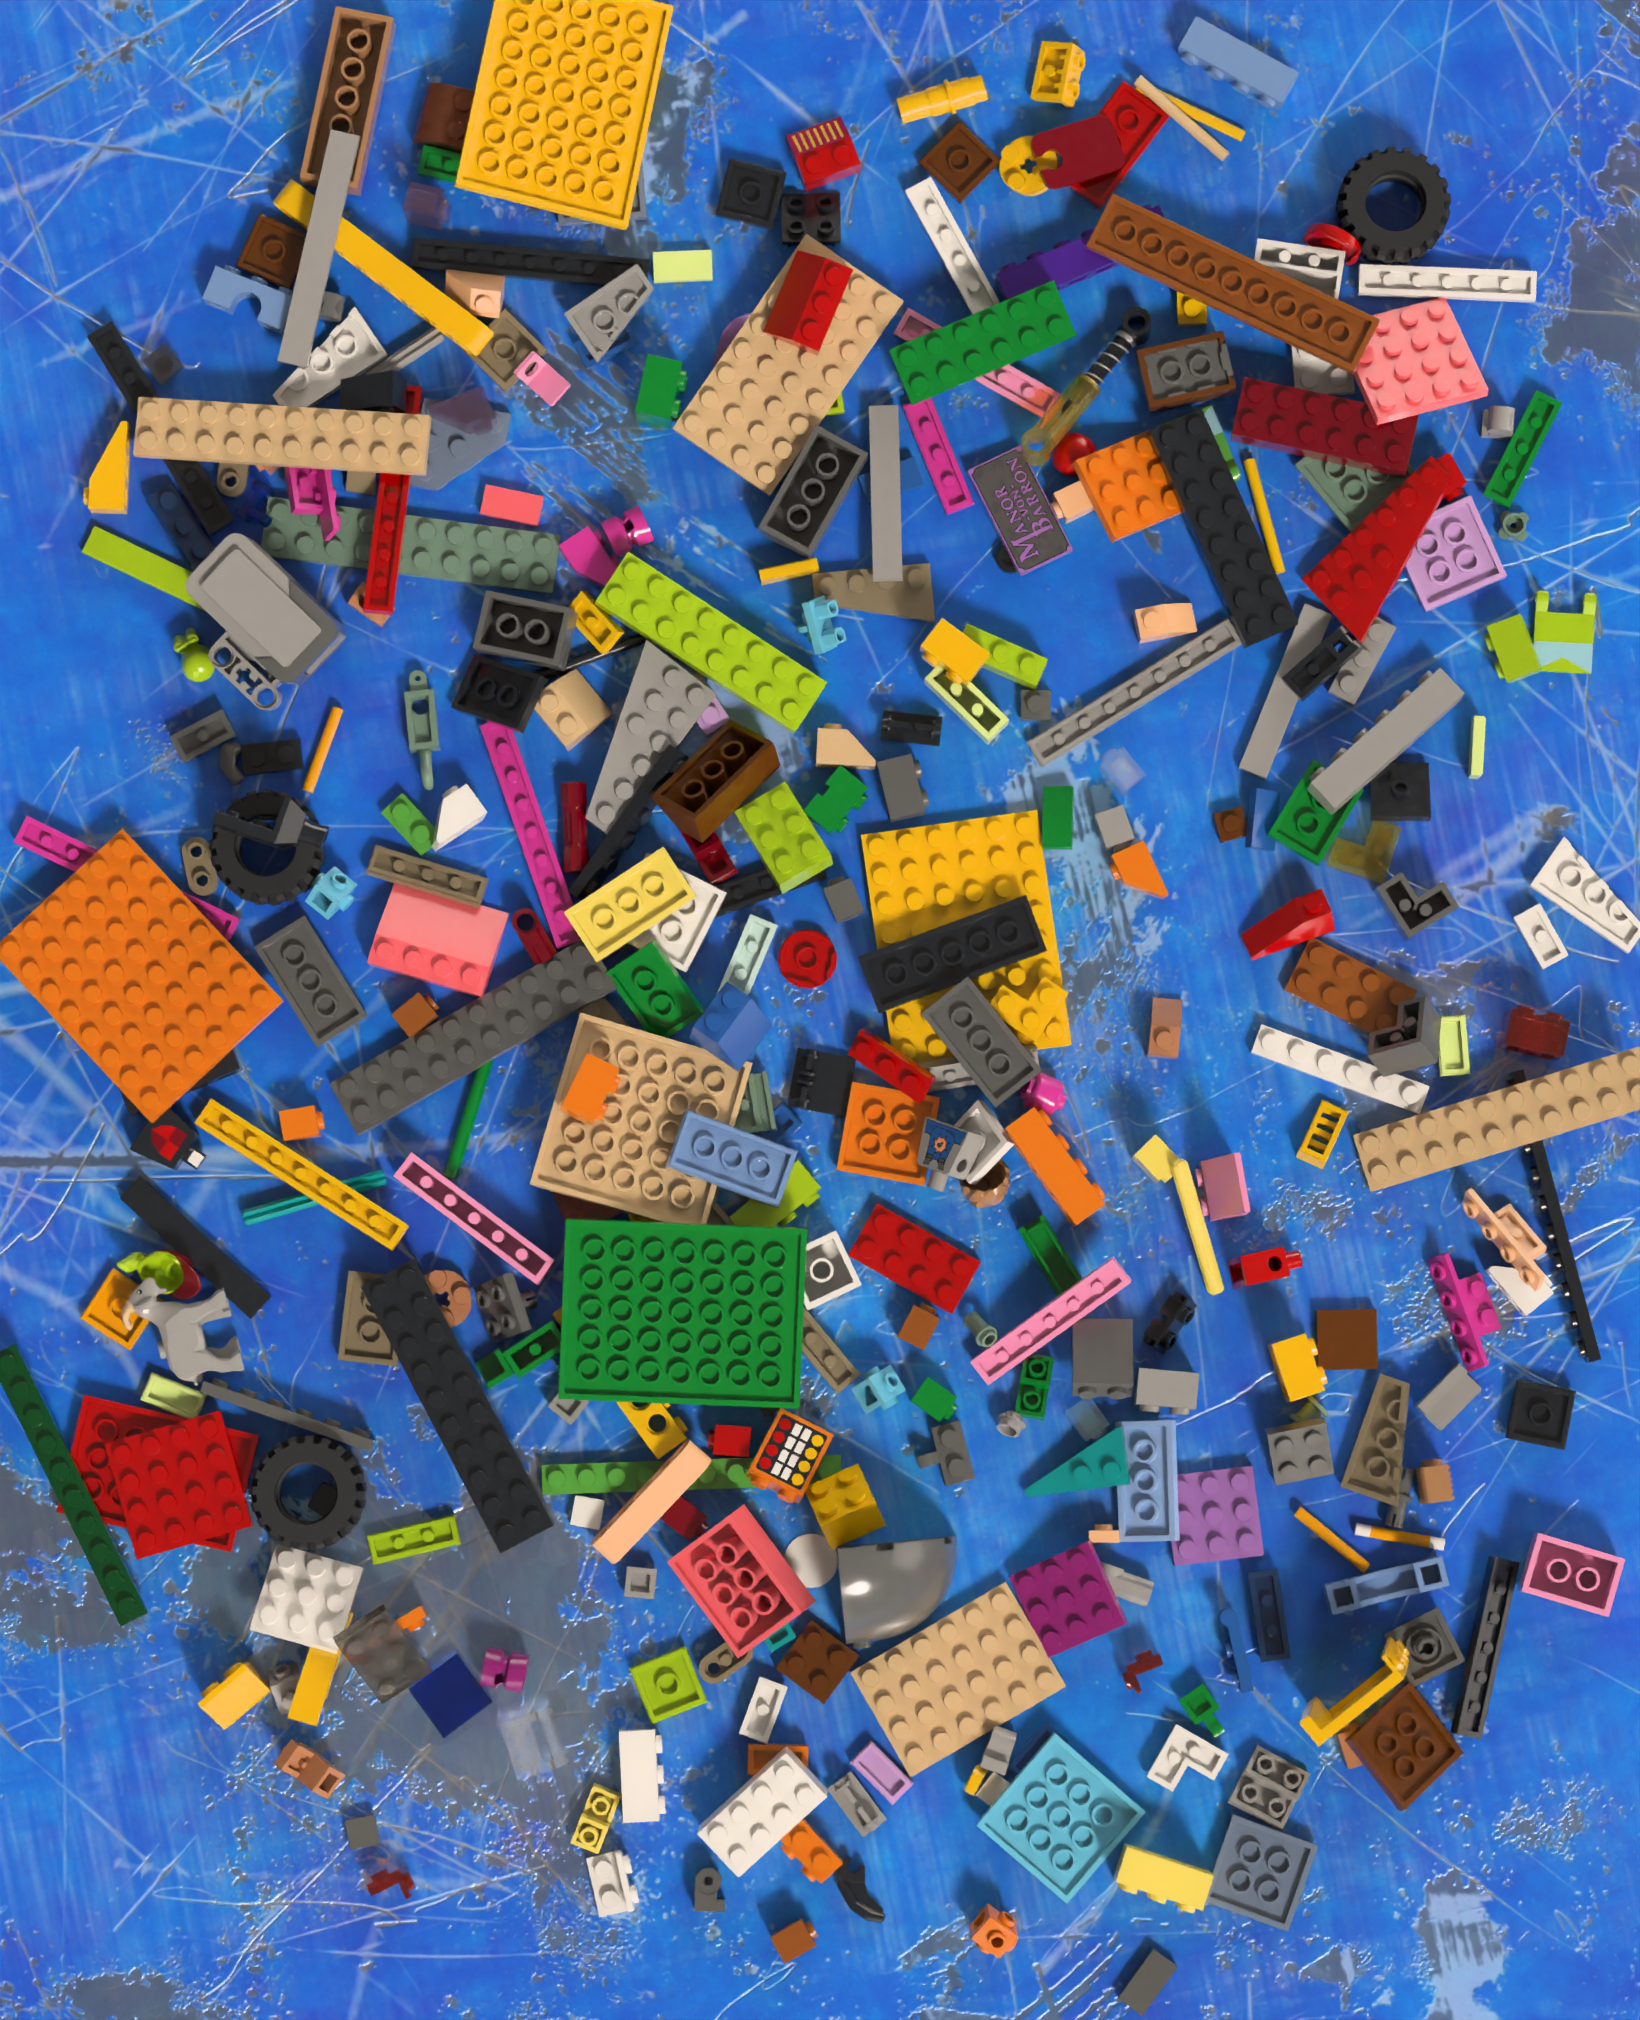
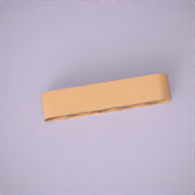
M690 1439L684 1442L592 1540L591 1546L613 1565L616 1564L706 1470L712 1459Z

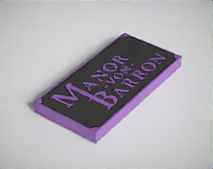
M1021 446L967 470V474L1019 577L1073 551Z

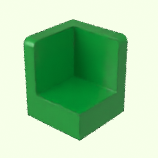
M501 1348L494 1350L493 1353L475 1363V1366L486 1382L485 1385L490 1390L516 1375L503 1356Z

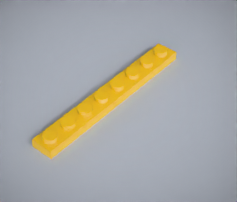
M213 1099L209 1100L194 1122L196 1126L392 1252L409 1228L405 1222Z

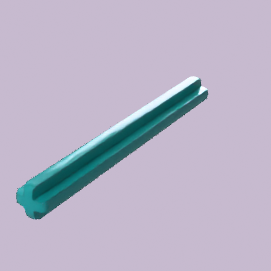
M383 1170L373 1171L341 1181L358 1193L387 1184ZM298 1193L244 1209L242 1217L246 1225H252L319 1204L304 1194Z

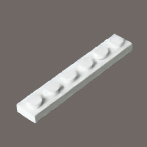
M929 177L905 190L910 204L971 315L1000 303L932 178Z
M1359 264L1358 295L1446 298L1535 303L1537 271Z
M1262 1024L1251 1050L1252 1054L1417 1115L1421 1112L1430 1087L1398 1074L1383 1077L1376 1066Z

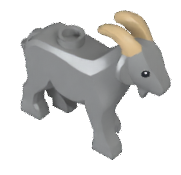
M148 1277L131 1293L122 1308L121 1321L126 1329L132 1330L133 1327L130 1319L131 1313H135L159 1327L162 1341L157 1342L161 1359L167 1358L170 1370L180 1380L192 1381L194 1386H198L202 1382L203 1372L217 1371L224 1373L245 1370L238 1336L231 1338L225 1347L219 1349L206 1346L201 1325L209 1321L232 1316L224 1288L215 1291L210 1298L196 1303L157 1301V1296L168 1291L167 1288L159 1287L154 1278Z

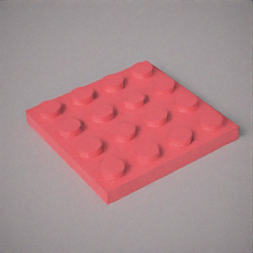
M1436 298L1372 315L1380 319V323L1354 373V377L1376 425L1487 396L1489 389L1446 298Z

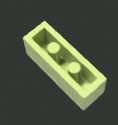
M937 665L924 678V684L988 745L1008 725L1009 719L971 682L968 686L962 682L960 685H957L945 676L947 671Z

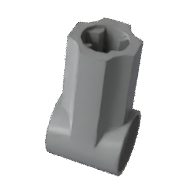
M1101 1562L1117 1597L1147 1607L1155 1582L1126 1573L1124 1569Z

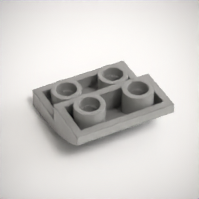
M1257 1745L1227 1803L1281 1831L1295 1803L1298 1801L1310 1777V1773Z

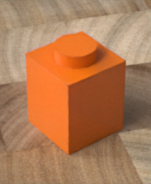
M312 1105L279 1111L283 1141L292 1142L322 1136L321 1129H325L323 1111L318 1112L316 1106Z

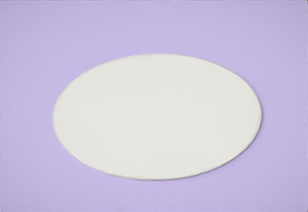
M805 1534L797 1537L790 1543L784 1559L807 1588H815L826 1584L834 1576L838 1566L836 1549L831 1550L826 1538L818 1534Z

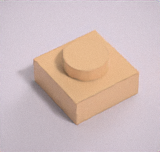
M1094 1524V1530H1088V1541L1091 1540L1092 1543H1119V1530H1112V1524Z

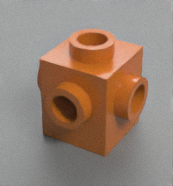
M989 1904L983 1908L969 1925L971 1939L976 1942L977 1947L985 1954L989 1955L992 1953L999 1959L1006 1951L1010 1952L1018 1941L1015 1919L1005 1911L999 1912Z

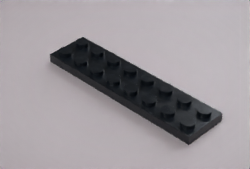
M1202 408L1148 431L1149 440L1244 649L1298 625V620Z

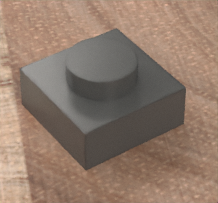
M1021 690L1020 721H1050L1051 690Z

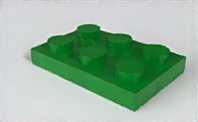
M1313 759L1267 836L1314 865L1319 866L1364 790L1361 789L1331 816L1307 790L1312 782L1309 777L1321 766L1324 769L1327 768Z
M654 939L605 972V974L611 976L617 986L615 989L646 1032L669 1038L698 1019L705 1011Z

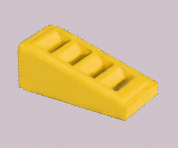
M1322 1099L1296 1157L1323 1169L1349 1111ZM1322 1112L1339 1119L1338 1123L1321 1117ZM1317 1123L1333 1130V1134L1316 1127ZM1312 1135L1328 1141V1145L1312 1139ZM1307 1146H1309V1147H1311V1148H1313V1149H1315V1150H1318V1151L1322 1152L1323 1155L1320 1154V1153H1318V1152H1316V1151H1314V1150H1311V1149L1307 1148Z

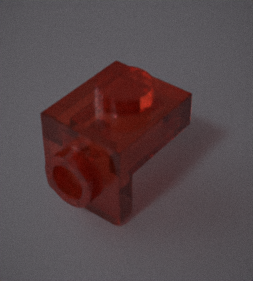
M1151 1649L1134 1655L1136 1661L1124 1665L1127 1672L1122 1673V1677L1127 1689H1134L1136 1695L1142 1693L1136 1675L1164 1665L1160 1653L1153 1654Z
M385 1868L371 1875L372 1882L366 1885L370 1895L373 1896L399 1883L406 1899L414 1895L412 1889L416 1888L409 1871L404 1873L402 1868H398L390 1873Z

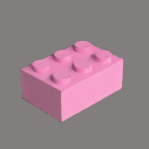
M1534 1532L1517 1590L1609 1617L1625 1559Z

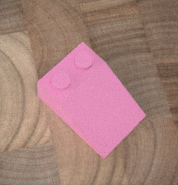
M1240 1152L1199 1162L1200 1168L1195 1169L1197 1186H1203L1205 1198L1200 1199L1203 1216H1208L1209 1222L1245 1216L1251 1212Z

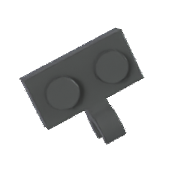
M960 1420L930 1428L936 1452L916 1457L919 1468L940 1463L945 1486L975 1479Z

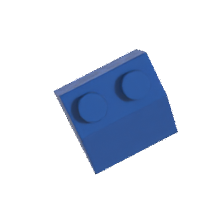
M726 982L694 1024L689 1039L739 1072L770 1030L772 1024L751 997L729 982Z

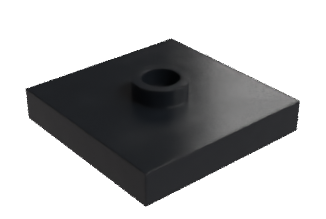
M730 158L715 216L773 231L787 172Z
M1390 763L1369 782L1370 821H1430L1429 763Z
M1516 1379L1505 1438L1565 1450L1576 1391Z

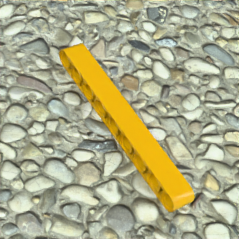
M290 179L272 203L305 230H308L315 196ZM342 217L334 252L469 354L477 357L493 337V331Z

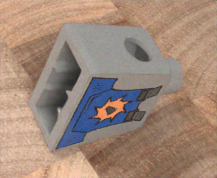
M926 1117L917 1163L932 1169L927 1187L943 1192L949 1176L964 1180L972 1168L986 1137L943 1121Z

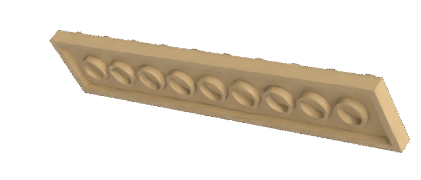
M139 397L133 455L139 458L426 476L432 417L421 414Z
M1640 1046L1353 1135L1370 1192L1640 1110Z

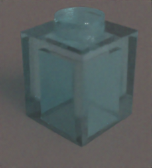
M1082 1399L1064 1412L1084 1442L1091 1439L1095 1443L1108 1433L1105 1428L1110 1423L1092 1399Z

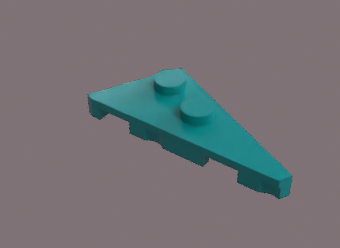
M1124 1427L1115 1428L1026 1488L1025 1496L1033 1497L1130 1485Z

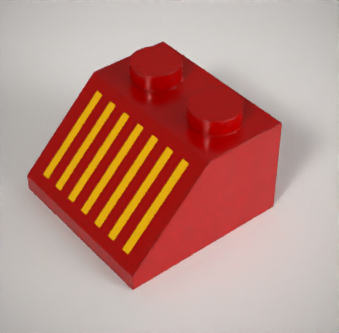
M841 116L785 136L805 192L861 172V163Z

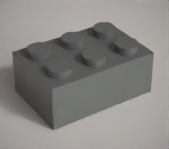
M486 590L472 648L485 655L565 671L578 613L569 607Z

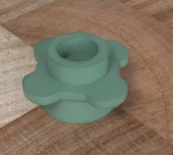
M1503 511L1499 516L1501 529L1498 531V536L1502 540L1516 538L1518 541H1524L1528 536V533L1525 531L1526 523L1529 521L1528 515L1524 512L1510 513L1509 511ZM1512 523L1516 524L1515 529L1511 528Z

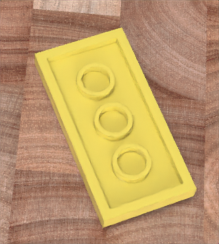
M663 846L566 910L564 914L598 963L697 896Z

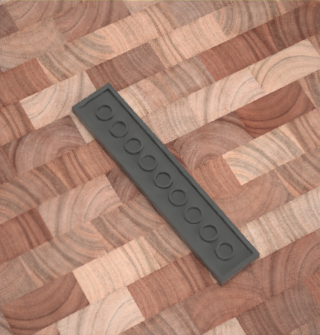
M579 940L553 955V958L543 964H537L483 995V997L474 1000L418 1032L411 1039L404 1040L329 1084L356 1134L361 1136L613 992L617 986L611 976L605 974L607 968L601 960L597 963L583 941Z

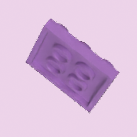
M1253 1466L1177 1475L1180 1541H1171L1174 1566L1264 1555Z

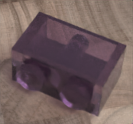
M409 182L403 212L407 223L442 231L443 224L449 223L452 206L449 205L450 199H447L444 189Z

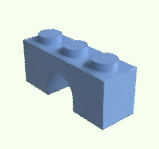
M225 265L224 269L215 266L202 297L205 304L233 315L237 304L245 298L257 299L261 302V310L257 318L259 325L283 335L293 291L284 287H279L278 290L268 287V282L256 276L248 279L240 275V270Z

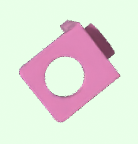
M534 351L514 371V374L550 406H553L570 388V383ZM536 362L533 370L525 374L526 368L531 363Z

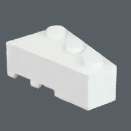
M1257 239L1255 261L1336 299L1339 297L1346 251Z

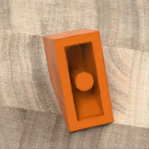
M1144 840L1111 855L1112 863L1108 864L1114 880L1120 879L1122 885L1159 899L1168 897L1169 893Z

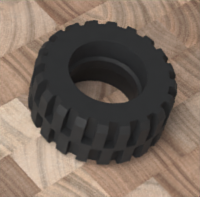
M1394 146L1386 147L1383 152H1379L1378 149L1369 152L1368 157H1361L1355 162L1354 167L1348 170L1338 192L1335 208L1337 211V225L1356 238L1360 243L1361 252L1367 255L1366 260L1373 263L1375 259L1383 261V265H1392L1393 262L1398 261L1402 265L1409 263L1412 258L1416 260L1421 258L1428 249L1431 250L1435 246L1449 220L1451 194L1447 193L1448 183L1446 178L1440 177V168L1435 163L1430 165L1426 162L1427 156L1422 153L1419 156L1411 154L1412 149L1404 147L1402 151H1396ZM1393 181L1402 183L1414 191L1420 201L1421 211L1418 220L1412 227L1403 231H1389L1379 227L1370 219L1365 203L1368 193L1375 185Z
M263 789V792L258 793L251 791L246 793L247 796L241 799L239 797L231 801L232 805L228 808L242 814V817L246 818L245 821L250 823L253 822V819L277 821L286 796L291 798L304 811L311 822L320 825L314 814L304 803L282 791L280 793ZM213 825L211 830L213 837L212 840H209V849L212 853L210 859L212 866L217 872V876L238 897L257 905L271 904L276 906L281 905V902L296 900L299 894L302 892L306 893L311 888V883L321 873V865L325 863L324 848L326 847V842L323 849L311 844L300 843L295 849L292 862L285 870L275 875H260L251 871L242 860L240 853L241 836L220 830L215 825Z
M296 1436L273 1446L259 1460L260 1464L254 1469L252 1474L253 1482L249 1489V1495L252 1498L251 1509L252 1512H255L258 1519L256 1521L259 1526L273 1540L282 1543L283 1546L299 1550L321 1549L345 1538L360 1521L362 1510L365 1509L366 1505L365 1492L367 1491V1485L363 1478L364 1472L354 1459V1455L338 1442L320 1436ZM304 1464L322 1467L332 1476L336 1485V1500L332 1509L324 1517L315 1521H302L291 1516L284 1508L280 1496L281 1485L285 1476L295 1467Z

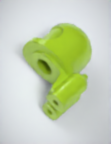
M188 628L184 637L177 635L173 638V649L175 652L182 654L181 666L184 675L191 681L204 682L212 676L215 667L209 660L210 649L198 644L199 637L196 629Z

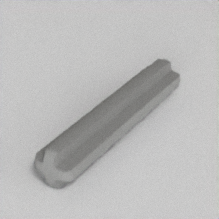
M432 327L368 370L366 375L390 370L398 372L443 342V334L435 327Z

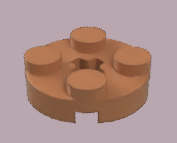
M435 1270L426 1274L425 1276L435 1295L436 1293L443 1294L444 1291L449 1294L447 1299L450 1301V1304L448 1306L442 1305L441 1307L451 1326L454 1327L462 1323L472 1308V1293L468 1282L460 1274L450 1270Z

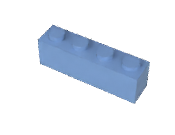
M1197 16L1181 41L1177 54L1181 55L1180 59L1186 64L1193 67L1196 65L1203 67L1207 70L1206 73L1210 77L1221 81L1223 78L1233 84L1232 88L1243 95L1252 94L1258 98L1257 101L1261 105L1269 109L1274 107L1279 110L1281 109L1299 75V72Z

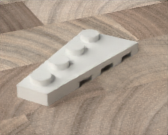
M354 307L348 313V317L333 329L323 344L310 354L308 367H298L277 389L273 397L279 406L311 408L339 390L341 379L362 375L388 358V355L356 307Z

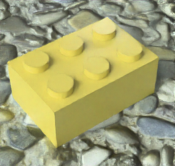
M1126 1843L1123 1845L1113 1876L1115 1882L1119 1883V1889L1137 1894L1138 1890L1147 1892L1146 1896L1151 1900L1165 1904L1166 1900L1169 1899L1176 1902L1175 1905L1178 1909L1190 1913H1195V1909L1203 1911L1214 1877L1208 1870Z

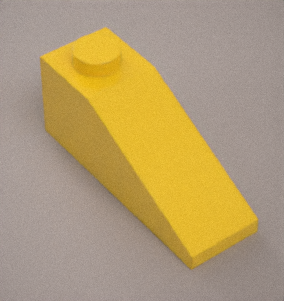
M127 421L120 422L89 478V487L84 488V505H88V509L92 513H128L131 426Z

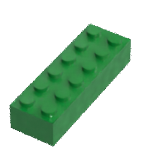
M1053 280L894 347L889 352L913 406L1072 339L1077 335Z

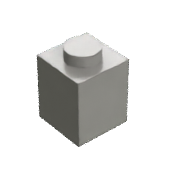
M1123 805L1094 815V821L1105 851L1112 849L1113 853H1117L1130 847L1129 843L1133 842L1135 837Z

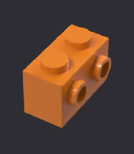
M586 1053L560 1107V1112L590 1126H593L596 1119L602 1121L609 1106L604 1101L608 1093L615 1094L622 1079L617 1077L619 1068Z
M804 1818L780 1839L783 1842L780 1846L782 1851L791 1860L797 1857L804 1865L800 1870L812 1883L817 1879L822 1884L843 1864V1860Z

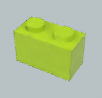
M1521 614L1486 626L1488 634L1484 635L1489 651L1495 650L1499 661L1494 662L1500 679L1505 678L1506 682L1510 684L1543 671L1525 620Z

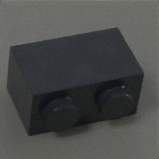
M394 370L341 379L340 409L406 413L407 380Z

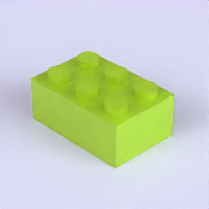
M786 782L781 783L734 811L738 824L782 894L833 865L830 852Z

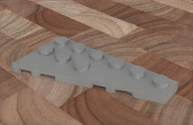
M648 640L645 641L585 815V819L606 835L670 744L675 748L679 745L717 695Z

